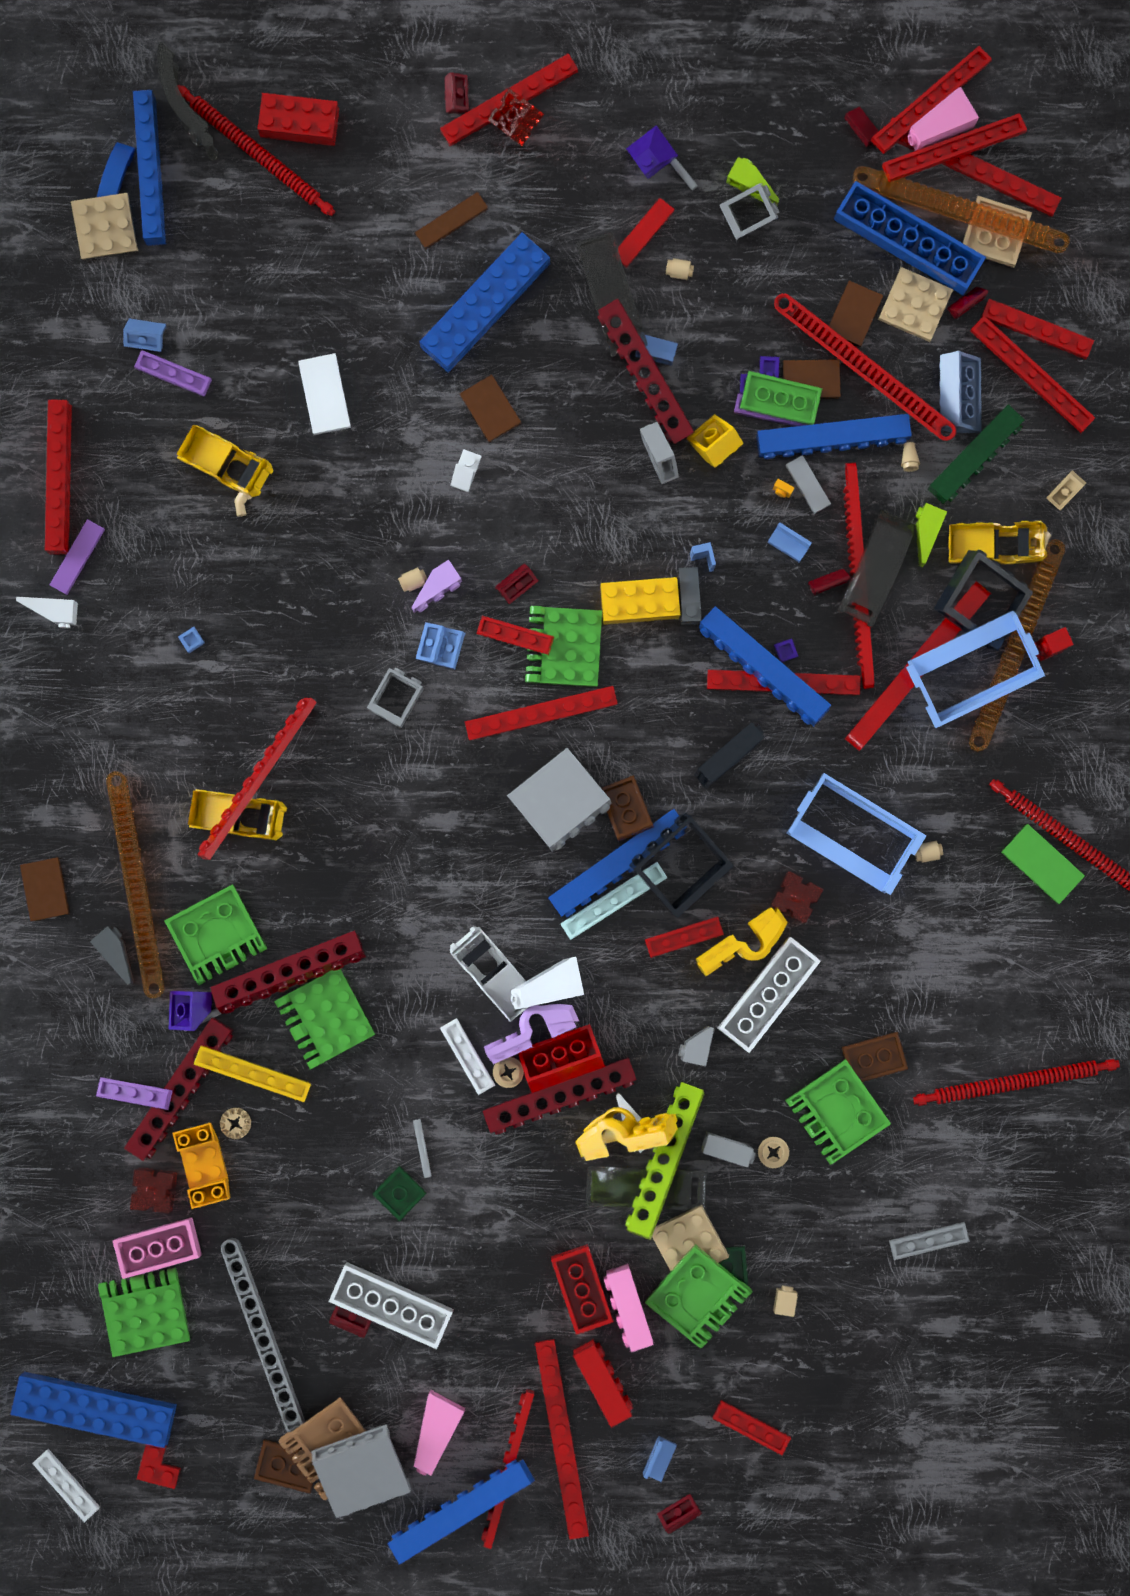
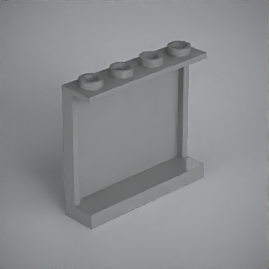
M568 748L507 795L551 851L562 848L568 838L577 836L583 826L592 824L595 821V817L600 813L604 814L607 812L612 804L609 797Z
M387 1424L312 1450V1463L336 1518L347 1516L350 1513L367 1509L375 1504L384 1503L387 1500L404 1496L411 1492L409 1478H406L393 1447Z

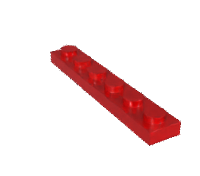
M988 299L981 318L985 316L990 322L1084 359L1088 358L1094 343L1093 339L992 299Z

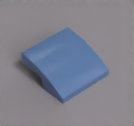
M425 622L416 659L456 669L465 633Z

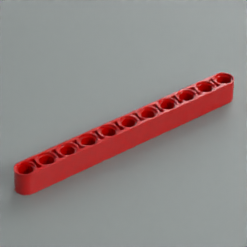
M976 581L956 604L954 609L970 620L990 596L991 592ZM945 618L911 660L953 640L961 629ZM908 663L845 737V740L858 751L864 747L915 686L906 668L909 666Z

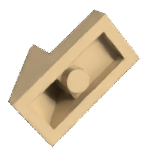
M1072 470L1048 495L1047 499L1061 511L1086 482Z

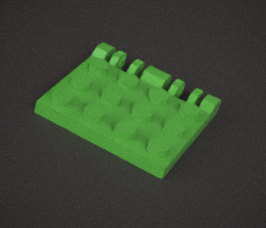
M530 606V615L545 616V618L529 617V622L544 623V630L531 628L530 630L554 636L549 655H527V660L542 661V666L526 667L527 672L541 673V675L526 674L525 682L598 687L602 611Z
M233 884L165 920L198 985L206 982L199 969L200 967L208 980L213 978L211 971L206 966L210 962L213 963L219 975L223 973L217 958L221 959L226 970L239 964L232 950L236 949L242 962L246 961V955L240 947L243 944H247L253 956L257 955V951L251 940L254 941L260 953L267 949Z
M341 969L331 970L324 976L316 978L274 1001L277 1008L292 1001L293 1004L280 1010L281 1015L290 1012L294 1008L298 1015L285 1021L286 1025L299 1019L302 1020V1023L289 1029L295 1041L310 1035V1039L297 1045L299 1049H303L308 1044L314 1043L316 1049L307 1052L303 1056L306 1060L317 1053L320 1054V1056L307 1062L310 1070L376 1035Z
M846 1059L785 1100L790 1107L800 1100H804L792 1109L794 1113L801 1111L805 1106L809 1107L811 1111L801 1116L799 1121L803 1123L812 1116H815L814 1120L804 1126L811 1138L825 1130L826 1133L814 1141L816 1145L822 1144L828 1138L832 1140L833 1143L821 1151L823 1155H826L835 1148L838 1149L826 1157L830 1165L891 1124Z
M695 1244L649 1295L645 1303L695 1345L703 1348L707 1340L712 1338V1335L702 1326L706 1324L714 1331H718L720 1329L718 1324L723 1325L732 1316L731 1312L737 1310L736 1305L727 1298L731 1296L737 1302L743 1303L745 1298L750 1296L752 1290Z
M176 1267L167 1269L170 1284H168L165 1270H160L159 1276L162 1286L156 1287L153 1272L148 1273L150 1288L147 1287L144 1274L130 1277L133 1292H130L127 1278L121 1279L124 1294L118 1295L115 1280L110 1281L109 1286L107 1282L98 1284L112 1357L190 1341Z

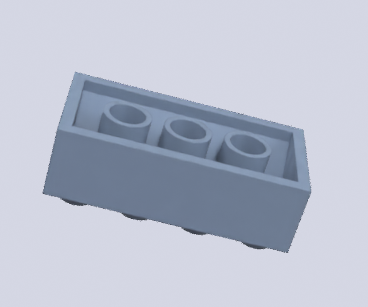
M961 351L940 355V413L956 426V433H981V358ZM948 425L941 429L952 433V429Z

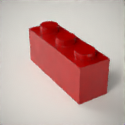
M1066 627L1048 634L1035 642L1039 652L1036 657L1037 659L1039 658L1040 662L1074 645Z

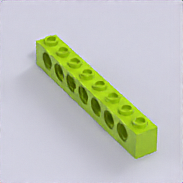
M682 1082L680 1087H676L673 1094L675 1101L673 1105H669L667 1113L669 1115L675 1114L677 1119L683 1121V1125L677 1129L673 1136L676 1139L675 1145H663L653 1148L655 1155L653 1160L649 1159L646 1167L648 1174L646 1178L643 1177L639 1186V1189H642L639 1197H635L632 1205L635 1208L632 1215L629 1214L625 1226H628V1232L651 1240L704 1096L702 1089ZM683 1101L690 1103L689 1108L686 1110L679 1108L680 1103ZM668 1156L670 1159L667 1164L662 1165L659 1163L660 1157ZM655 1174H661L663 1176V1179L660 1183H654L652 1181V1178ZM649 1192L656 1194V1198L652 1202H648L645 1199ZM641 1211L649 1212V1217L646 1220L639 1219Z

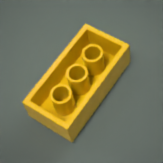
M677 577L601 583L603 625L679 619L680 617Z

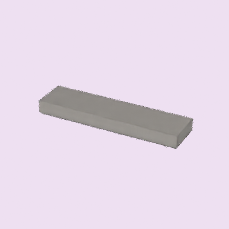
M965 1222L889 1240L894 1260L970 1242Z

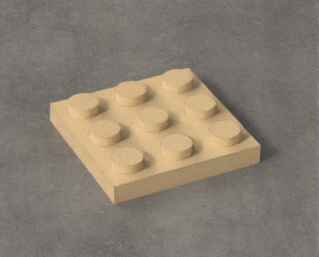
M128 193L71 201L81 259L138 251Z
M978 196L963 244L984 255L985 259L1015 267L1032 213Z
M901 267L878 320L930 342L953 289Z
M702 1204L656 1226L652 1235L670 1271L673 1270L695 1244L718 1263L729 1258V1254Z

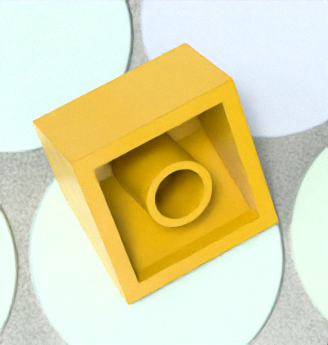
M715 414L696 429L695 433L686 438L701 457L714 468L744 444L735 428Z

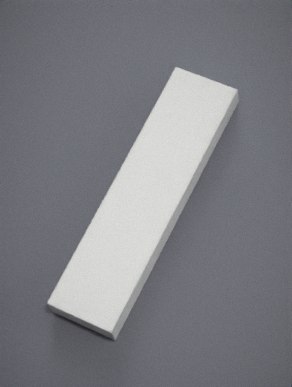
M456 1018L440 1028L478 1095L495 1086L458 1019Z
M49 1449L32 1463L84 1522L100 1508Z

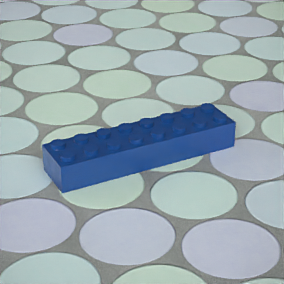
M857 181L854 182L834 217L836 222L961 295H964L986 258L979 252Z
M522 232L420 340L421 349L449 373L550 265V257Z
M24 1372L18 1379L11 1415L165 1448L169 1442L177 1404Z

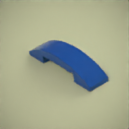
M116 143L103 172L97 197L119 194L127 166H130L135 152L134 147Z

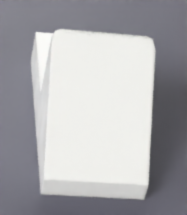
M463 449L459 463L455 466L451 481L452 487L469 492L482 458L481 455Z

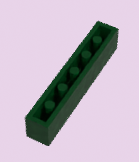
M1008 404L927 489L943 505L947 500L951 503L958 495L956 491L960 487L964 489L971 482L969 478L974 473L977 476L984 468L982 464L986 460L990 462L997 455L995 451L999 447L1003 449L1009 443L1008 437L1012 433L1016 435L1023 428L1021 424L1025 419Z

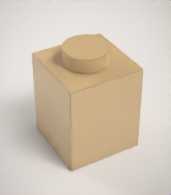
M782 1285V1288H776L773 1307L775 1314L794 1317L798 1293L793 1290V1287Z

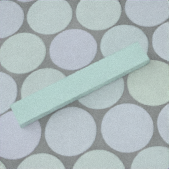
M658 862L643 870L655 886L667 879ZM636 875L562 922L561 926L571 940L650 888Z

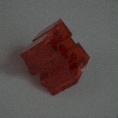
M509 88L500 100L503 104L499 109L497 107L494 109L488 121L523 146L531 134L529 131L532 130L533 125L537 126L544 113Z
M788 871L780 884L784 889L782 893L776 892L770 907L776 910L778 908L782 913L788 910L792 912L791 918L805 924L812 912V909L809 908L811 902L817 903L823 889L811 882H808L806 885L802 884L803 878Z
M135 1169L133 1186H137V1191L131 1195L130 1209L146 1211L151 1206L154 1207L153 1212H172L174 1195H170V1190L176 1186L177 1172L161 1170L155 1175L154 1169Z

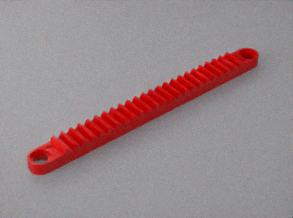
M780 294L776 297L774 306L778 312L933 434L946 441L952 440L955 437L957 429L950 420L865 355L823 320L788 294ZM783 298L789 300V306L786 309H782L779 305L780 300ZM946 425L952 429V433L948 437L943 436L941 433V429Z
M846 463V487L843 490V493L846 495L843 500L847 501L844 505V508L847 509L845 515L848 516L845 523H848L846 530L850 531L846 535L849 538L847 545L851 546L848 549V553H851L848 560L852 561L849 565V568H852L849 574L854 576L850 582L853 583L851 590L855 591L851 597L855 599L852 605L856 606L853 609V613H856L853 620L857 621L854 624V628L858 629L854 633V635L858 636L855 642L859 644L856 650L860 651L856 657L860 659L857 665L861 666L863 689L874 688V670L856 463Z

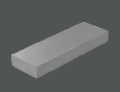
M803 455L786 464V468L813 514L831 505Z

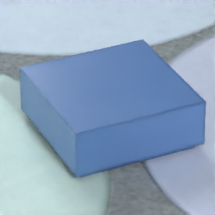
M195 627L178 636L188 653L205 644Z

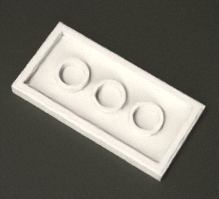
M336 354L298 361L313 434L317 435L351 428Z

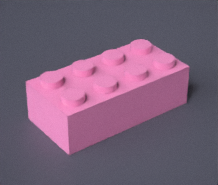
M192 1217L113 1240L122 1279L197 1259L202 1256Z
M625 1264L607 1270L604 1282L607 1291L611 1290L613 1294L610 1295L613 1310L617 1309L619 1313L616 1314L619 1328H624L625 1331L622 1333L625 1347H630L631 1352L654 1345L629 1265Z

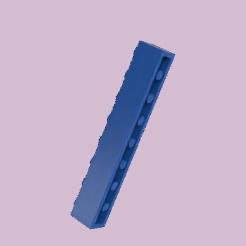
M152 90L133 91L143 239L147 246L166 244L156 98Z
M909 414L761 430L757 432L756 438L759 457L773 459L776 455L791 457L794 456V453L810 455L813 451L828 453L832 449L838 448L839 451H846L851 449L850 447L858 446V449H864L873 444H877L878 447L886 446L891 442L904 444L907 443L912 435Z
M716 606L700 622L699 629L703 636L706 638L710 637L718 649H724L732 661L739 662L746 673L749 675L753 674L757 681L763 687H768L777 699H782L787 703V707L792 712H797L801 715V719L806 724H811L814 727L830 710V703Z
M672 809L654 822V828L637 834L548 897L560 916L565 915L569 917L576 912L574 909L576 906L581 904L583 907L592 900L590 896L595 893L600 895L607 890V884L610 882L615 884L623 878L621 874L627 870L629 873L634 871L629 866L632 863V859L637 854L645 851L646 846L651 841L657 840L665 828H670L675 823V819L679 816L675 809ZM687 826L675 836L676 840L686 834L684 830ZM668 842V843H667L663 848H661L660 850L662 851L663 849H665L667 846L670 845V843Z
M516 1459L506 1465L507 1469L502 1473L499 1469L489 1475L491 1478L489 1481L484 1482V1480H481L473 1485V1491L469 1493L467 1490L457 1495L458 1500L452 1503L449 1500L440 1506L442 1510L436 1513L433 1510L424 1516L426 1520L421 1523L416 1520L408 1525L409 1530L405 1533L400 1530L392 1535L393 1540L388 1545L399 1565L534 1482L535 1479L524 1460L519 1462Z

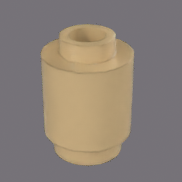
M674 258L673 260L668 259L666 275H670L671 278L688 280V277L693 275L694 266L691 265V261Z
M417 567L402 574V577L398 578L403 591L409 590L410 592L424 586V581L427 580L424 570L419 571Z
M937 841L922 843L915 854L916 861L924 863L940 860V855H943L942 845L938 844Z

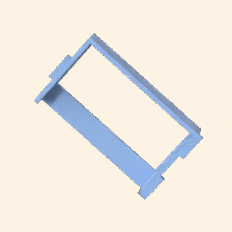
M1014 611L908 661L909 666L906 667L915 687H920L928 704L925 708L935 728L1045 676L1036 657L1039 652L1030 633H1025ZM1017 630L1034 667L937 713L920 676Z
M825 773L821 775L812 792L808 791L797 809L799 812L787 831L788 835L884 894L888 893L889 895L892 894L901 879L902 874H900V871L909 856L916 854L926 838V835ZM822 784L912 839L890 875L800 820Z

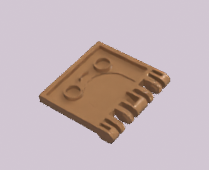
M340 1397L301 1426L279 1439V1443L287 1454H291L302 1447V1450L296 1453L292 1460L294 1463H298L297 1467L308 1478V1481L312 1483L319 1479L312 1463V1450L366 1432V1430ZM319 1481L314 1488L323 1500H327L326 1493Z

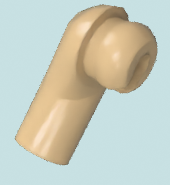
M241 492L238 493L234 501L238 517L247 515L245 502L252 498Z

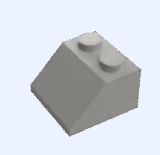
M707 1026L687 1039L684 1045L681 1044L678 1054L681 1060L706 1066L714 1028Z

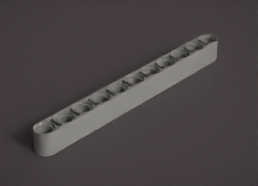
M229 1238L221 1245V1253L287 1433L292 1432L305 1423V1419L241 1243L236 1238ZM227 1243L235 1245V1252L231 1253L227 1250ZM235 1261L242 1264L241 1271H236L233 1268ZM241 1280H246L249 1283L248 1289L241 1288ZM247 1299L255 1300L256 1306L250 1308L246 1303ZM253 1318H261L262 1326H256L253 1323ZM260 1336H267L269 1344H262ZM268 1354H273L276 1357L275 1363L267 1361ZM280 1373L283 1376V1380L280 1382L276 1381L273 1374ZM283 1391L287 1392L290 1395V1399L283 1400L280 1397V1393ZM287 1411H295L297 1417L294 1419L289 1418Z

